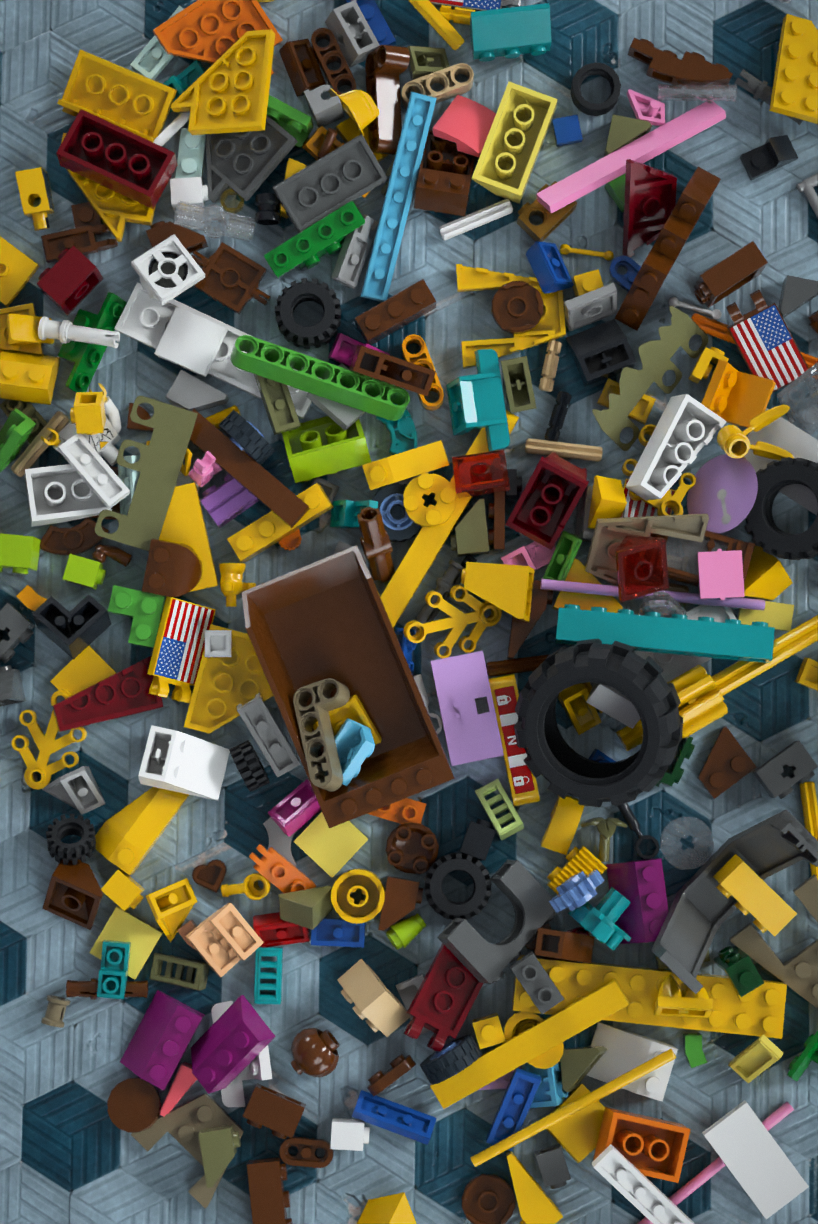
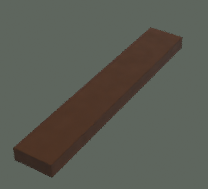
M193 409L192 412L198 413L190 441L203 453L209 451L216 458L215 463L292 528L310 509L309 506L246 452L241 451L226 435L199 412Z

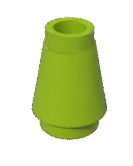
M417 913L389 927L390 930L385 932L396 950H399L401 947L405 949L426 927V924Z

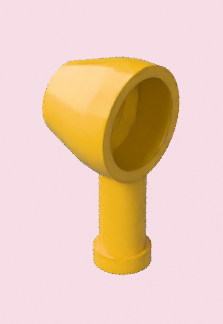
M253 873L248 875L243 883L222 884L221 894L225 898L230 895L245 893L252 900H260L269 893L271 882L260 873ZM259 880L263 882V885H264L263 888H260V887H259V885H258V881H259Z

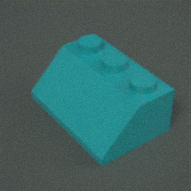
M549 3L471 12L470 37L473 60L479 59L482 62H487L501 56L513 59L519 57L520 54L526 53L539 56L545 54L546 51H550L552 41Z

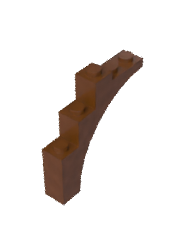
M697 167L651 251L643 262L614 319L638 331L721 178Z

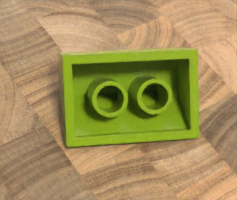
M329 416L300 423L301 426L298 429L282 433L295 483L309 481L327 474H335L338 471L360 467L371 462L360 419L353 423L346 431Z

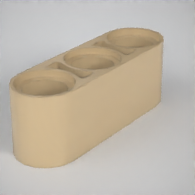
M459 63L405 83L401 91L404 108L407 109L409 99L406 96L411 91L437 98L435 104L467 93L473 86V70L468 64ZM463 74L468 77V81L460 83L456 81L455 77ZM434 83H440L444 86V89L436 92L431 89V86Z

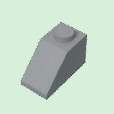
M180 370L166 395L167 400L171 402L170 405L189 411L195 409L197 412L227 404L229 400L227 394L183 370Z

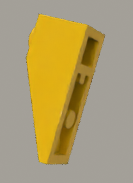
M442 440L364 464L362 467L369 489L373 490L449 466Z
M508 1150L506 1156L522 1218L520 1224H556L563 1218L562 1212L513 1152Z

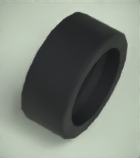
M594 62L584 65L577 71L572 80L570 94L574 105L586 115L599 116L608 113L614 108L619 99L621 89L619 76L613 68L603 63ZM588 76H602L610 83V96L603 103H590L582 97L580 91L581 84Z

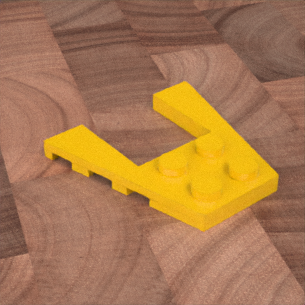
M456 264L457 292L494 290L512 281H524L536 288L543 299V315L539 323L531 331L523 334H513V338L461 341L463 369L476 366L475 351L493 349L497 352L498 358L549 342V340L566 336L563 290L544 294L537 278L516 276L512 273H500L484 268H472Z

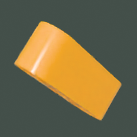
M415 334L405 337L402 343L404 360L436 371L423 338ZM411 343H417L420 345L421 350L417 354H410L406 348ZM435 373L430 391H434L439 395L438 401L429 403L425 400L424 395L417 393L421 405L429 411L439 409L444 400L443 389L437 373Z

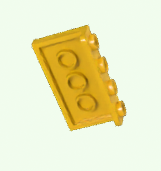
M80 49L63 97L58 99L57 104L63 106L62 111L77 117L80 109L153 142L163 130L177 90Z

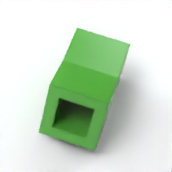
M700 1033L683 1034L684 1053L689 1066L694 1068L707 1063L702 1050V1035Z

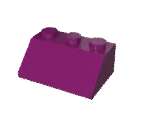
M652 858L606 864L609 890L613 887L631 902L614 923L631 937L629 942L623 939L620 944L655 942L669 912L662 859Z
M157 990L120 1063L141 1079L165 1090L205 1014Z
M241 995L191 1047L192 1073L208 1094L225 1089L276 1037L244 995Z

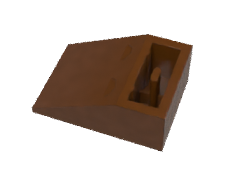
M429 130L416 185L414 208L465 217L476 156L457 151L455 142L433 136V130Z

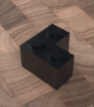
M89 594L70 612L51 596L32 613L37 628L73 660L111 625L108 611Z

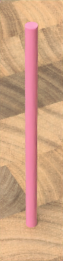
M788 1102L784 1103L762 1121V1124L769 1131L794 1110ZM718 1157L670 1196L669 1199L677 1206L725 1167V1163ZM645 1217L637 1224L653 1223L647 1217Z

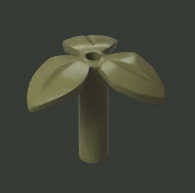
M596 817L582 823L581 827L597 826L600 833L598 859L602 862L609 861L610 838L614 834L616 826L627 829L628 825L619 819L611 817L607 819Z

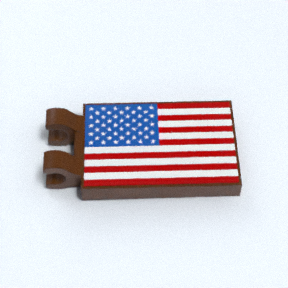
M757 290L750 294L756 309L742 315L736 302L726 307L734 324L727 328L751 374L773 380L776 383L773 390L775 392L811 372L775 302L767 306L760 290Z

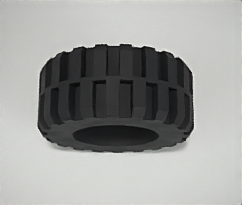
M790 457L781 458V461L778 462L772 461L767 464L766 469H759L756 472L758 481L757 496L750 513L745 518L747 525L744 528L747 534L752 535L754 544L762 547L763 551L769 555L789 560L814 558L818 554V512L814 523L808 530L799 534H788L776 526L772 516V506L780 490L791 484H801L808 487L815 494L818 503V463L803 458L796 459Z

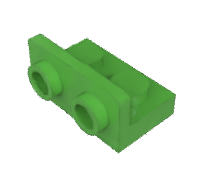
M269 95L267 116L298 141L295 145L297 148H302L314 128L312 117Z
M16 408L10 413L0 430V472L16 459L36 425L33 420Z

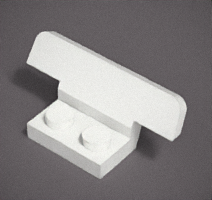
M232 1000L217 1003L212 1007L213 1024L233 1004ZM268 1045L225 1089L221 1090L222 1102L225 1106L245 1107L242 1080L258 1079L263 1081L272 1079Z

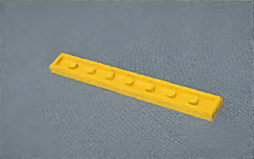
M615 979L484 1053L458 1074L438 1084H431L430 1087L443 1109L628 1006L629 1001Z

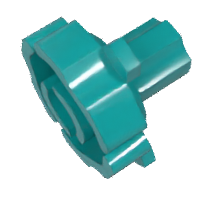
M613 887L596 907L586 902L584 905L573 911L570 910L568 913L579 922L580 926L591 932L592 936L601 943L606 944L613 951L623 939L628 942L631 940L628 934L614 924L631 902Z

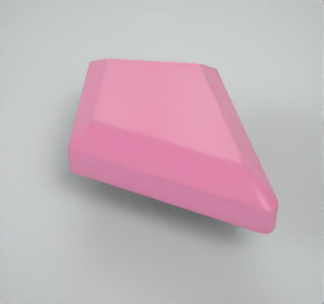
M631 89L628 90L627 97L637 119L649 121L654 126L665 125V103Z

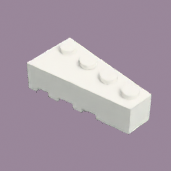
M688 394L671 397L625 487L645 501L661 499L682 475L681 472L686 466L696 459L698 452L704 445H708L714 438L713 435L716 431L722 428L727 421Z

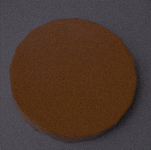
M512 281L502 285L495 293L492 300L491 313L495 323L502 330L511 334H523L531 331L539 323L543 315V299L540 292L529 285V283Z
M128 1078L118 1083L111 1091L107 1101L108 1114L111 1121L119 1129L129 1133H137L151 1128L158 1120L161 1110L158 1090L151 1083L140 1078Z
M481 1174L472 1178L465 1186L462 1194V1209L466 1218L472 1224H505L511 1218L515 1208V1197L510 1184L502 1177L495 1174Z

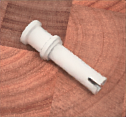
M43 316L38 326V337L40 340L49 338L60 340L64 344L70 341H77L117 348L119 345L115 341L120 342L119 331L73 325L69 320L60 322L49 320L48 317Z

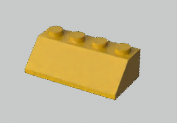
M0 349V398L51 405L61 360L60 357Z

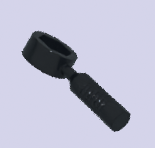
M628 803L618 805L617 807L629 828L638 836L635 843V851L638 856L643 859L654 858L659 852L658 841L650 835L642 834L640 824L631 808H629ZM643 839H651L656 848L651 855H643L638 848Z

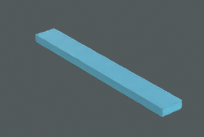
M411 91L360 296L362 298L378 302L387 300L437 98Z

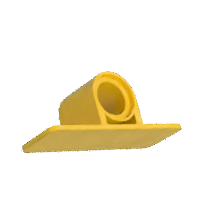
M21 314L7 315L10 346L35 343L53 344L54 339H39L38 326L42 317Z

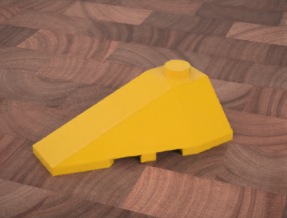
M156 787L150 788L103 824L95 835V849L128 875L134 874L189 794Z

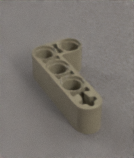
M327 678L299 688L294 694L293 703L311 782L319 788L332 792L341 787L343 774L328 711L346 705L350 698V691L344 684ZM337 688L335 696L331 698V692ZM312 696V703L307 706V701ZM318 721L317 729L312 731L313 725ZM324 746L323 754L318 757L319 749Z

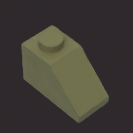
M479 499L456 526L455 535H450L451 550L457 551V557L489 554L484 499Z
M233 1124L201 1129L198 1133L207 1188L214 1186L235 1156L237 1148L241 1147L239 1132L234 1131Z

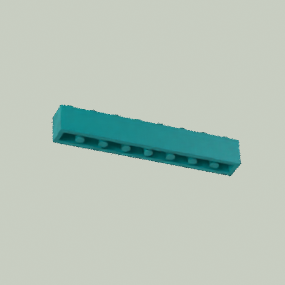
M565 604L564 608H559L556 644L576 645L581 640L600 639L602 644L612 645L614 641L633 646L634 651L761 663H770L773 658L775 627H768L766 622H752V625H743L741 620L726 619L725 623L714 622L712 617H698V620L687 619L688 616L682 614H672L671 618L660 617L661 613L645 612L644 615H634V611L628 609H619L618 613L607 612V608L591 607V610H580L579 605Z

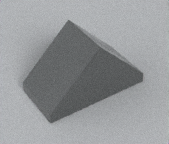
M786 276L783 281L778 306L783 318L818 296V281Z

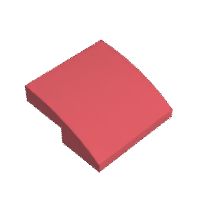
M457 95L432 128L433 136L455 142L457 151L480 157L496 113L471 99Z

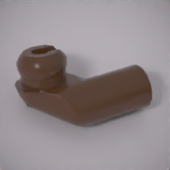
M103 544L97 545L95 552L92 554V558L98 562L104 563L108 556L125 567L129 565L133 557L117 546Z

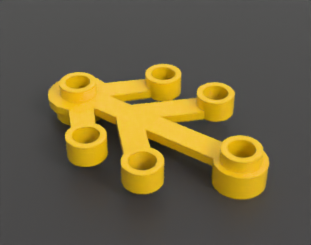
M647 424L639 432L638 439L643 446L646 447L648 443L644 435H652L656 427L655 425ZM632 458L627 459L622 465V472L626 476H631L633 471L628 470L626 465L632 464L635 468L638 462ZM684 473L679 479V487L673 496L670 489L661 499L645 501L630 490L629 496L634 501L642 500L656 508L658 516L668 515L665 508H671L674 512L673 515H683L681 502L687 491L695 485L696 478L692 473ZM683 478H689L691 484L686 485L683 482Z
M455 585L450 590L451 598L457 602L463 601L475 611L463 613L444 600L440 593L430 591L425 596L426 604L440 609L450 617L426 623H420L416 620L409 621L405 625L403 633L407 640L413 643H420L429 633L451 628L443 642H438L434 646L435 655L443 659L451 655L452 647L467 624L476 622L469 636H463L458 643L462 651L471 653L475 650L476 642L486 627H492L500 621L502 610L487 601L480 602L470 595L463 586ZM458 589H461V590H462V596L459 597V598H456V596H455L456 591H457ZM437 595V602L432 604L430 601L431 597ZM491 609V615L486 618L484 615L485 611ZM416 626V634L410 635V629ZM467 640H470V647L465 649L464 643ZM446 646V652L440 655V648Z
M68 690L54 692L51 697V705L58 704L57 698L59 696L67 699L73 696L72 693ZM30 709L21 712L19 720L21 724L28 727L40 751L37 761L28 747L29 739L25 735L15 736L11 741V745L14 750L19 751L27 766L24 774L26 784L32 789H43L50 783L51 775L66 767H74L79 762L78 754L69 751L64 753L60 760L47 765L50 755L74 742L85 740L87 731L84 727L74 728L68 734L56 739L58 727L53 710L44 736L37 722V714ZM26 713H30L32 715V721L30 723L26 722L24 719V715ZM76 729L82 732L81 739L75 738L74 731ZM18 738L24 740V746L22 748L18 747L16 744ZM67 755H72L74 757L73 764L67 763ZM35 771L41 774L40 781L34 780L33 774Z

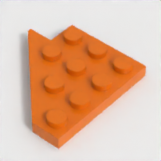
M197 0L152 31L167 54L214 64L247 31L272 29L275 33L274 47L283 41L257 0Z

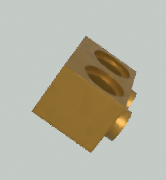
M545 184L537 193L541 192L542 190L550 186L548 184ZM537 199L532 204L527 202L518 211L520 216L518 217L517 224L535 242H543L576 209L577 202L574 201L553 213H550ZM533 215L540 216L543 223L533 225L530 223L529 218Z

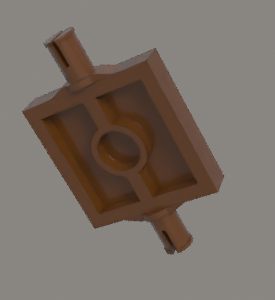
M222 242L216 252L209 258L196 250L193 252L194 255H191L196 263L203 267L202 270L205 273V278L194 285L195 288L240 315L246 303L252 298L265 306L270 301L271 296L259 290V283L267 272L266 268Z

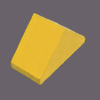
M598 475L594 476L587 528L595 529L597 519L621 518L627 504L621 480Z

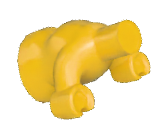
M245 563L219 564V571L221 573L220 589L226 597V607H237L236 596L256 586V583L242 582L243 573L246 568Z

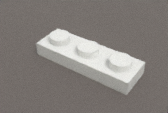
M76 433L58 447V451L108 509L130 494V490L82 434Z

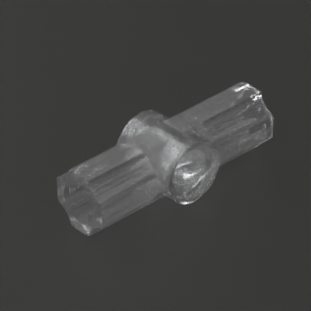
M183 201L177 203L173 224L204 231V234L210 238L227 236L249 242L252 240L256 224L255 218L225 212V209L217 204L204 207Z

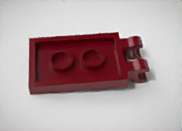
M443 943L407 1011L409 1015L413 1016V1019L409 1022L403 1033L412 1039H418L423 1027L434 1032L428 1041L427 1047L441 1052L448 1036L456 1039L484 984L480 983Z

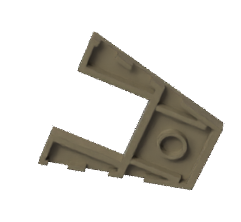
M708 514L597 519L585 564V571L615 585L617 583L624 587L688 593V586L639 577L650 533L703 542L709 516ZM653 600V602L659 605H666L675 609L679 614L683 613L685 603Z
M814 874L795 888L793 892L818 922V879ZM751 922L729 938L731 943L818 1009V939L783 964Z

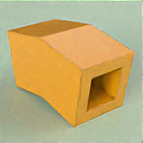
M27 585L16 595L27 608L33 611L47 600L40 596L30 585Z

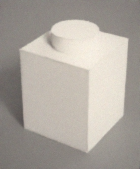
M201 177L170 179L171 205L174 211L205 209V201H209L208 185H204Z
M333 1118L330 1149L363 1151L364 1144H369L370 1127H365V1122L359 1119Z

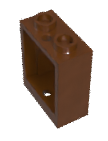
M754 241L701 274L694 286V294L701 304L705 303L710 308L759 276L768 262Z

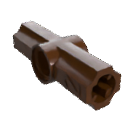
M367 507L361 509L360 514L357 515L362 534L360 542L364 555L368 560L371 575L374 581H389L395 573L390 554L393 550L387 531L384 529L379 508Z

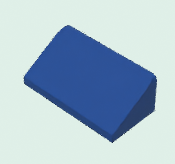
M536 241L527 250V259L544 294L574 286L556 244Z

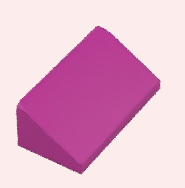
M306 779L274 806L268 814L281 830L290 837L315 816L321 808L309 780Z

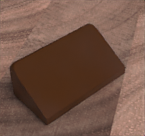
M309 39L286 42L279 50L296 96L305 95L304 91L307 89L311 91L326 85Z

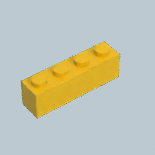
M316 483L296 495L310 509L292 528L271 511L227 538L239 560L247 562L334 508L321 485Z

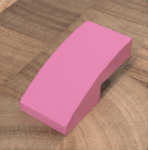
M534 541L501 557L504 564L530 566L536 571L550 563L556 547L554 545L553 549L550 550Z

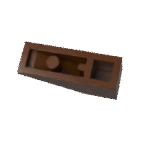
M357 345L349 370L427 397L436 373L434 370L362 345Z
M533 581L530 622H524L512 616L507 659H513L545 611L547 604L552 605L553 590L540 589L541 581Z

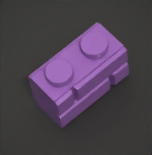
M229 474L224 478V484L218 488L215 485L211 486L202 493L204 498L200 500L219 528L259 501Z

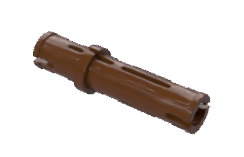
M91 978V981L67 980L66 997H90L91 1000H97V978ZM127 981L125 997L148 998V981Z

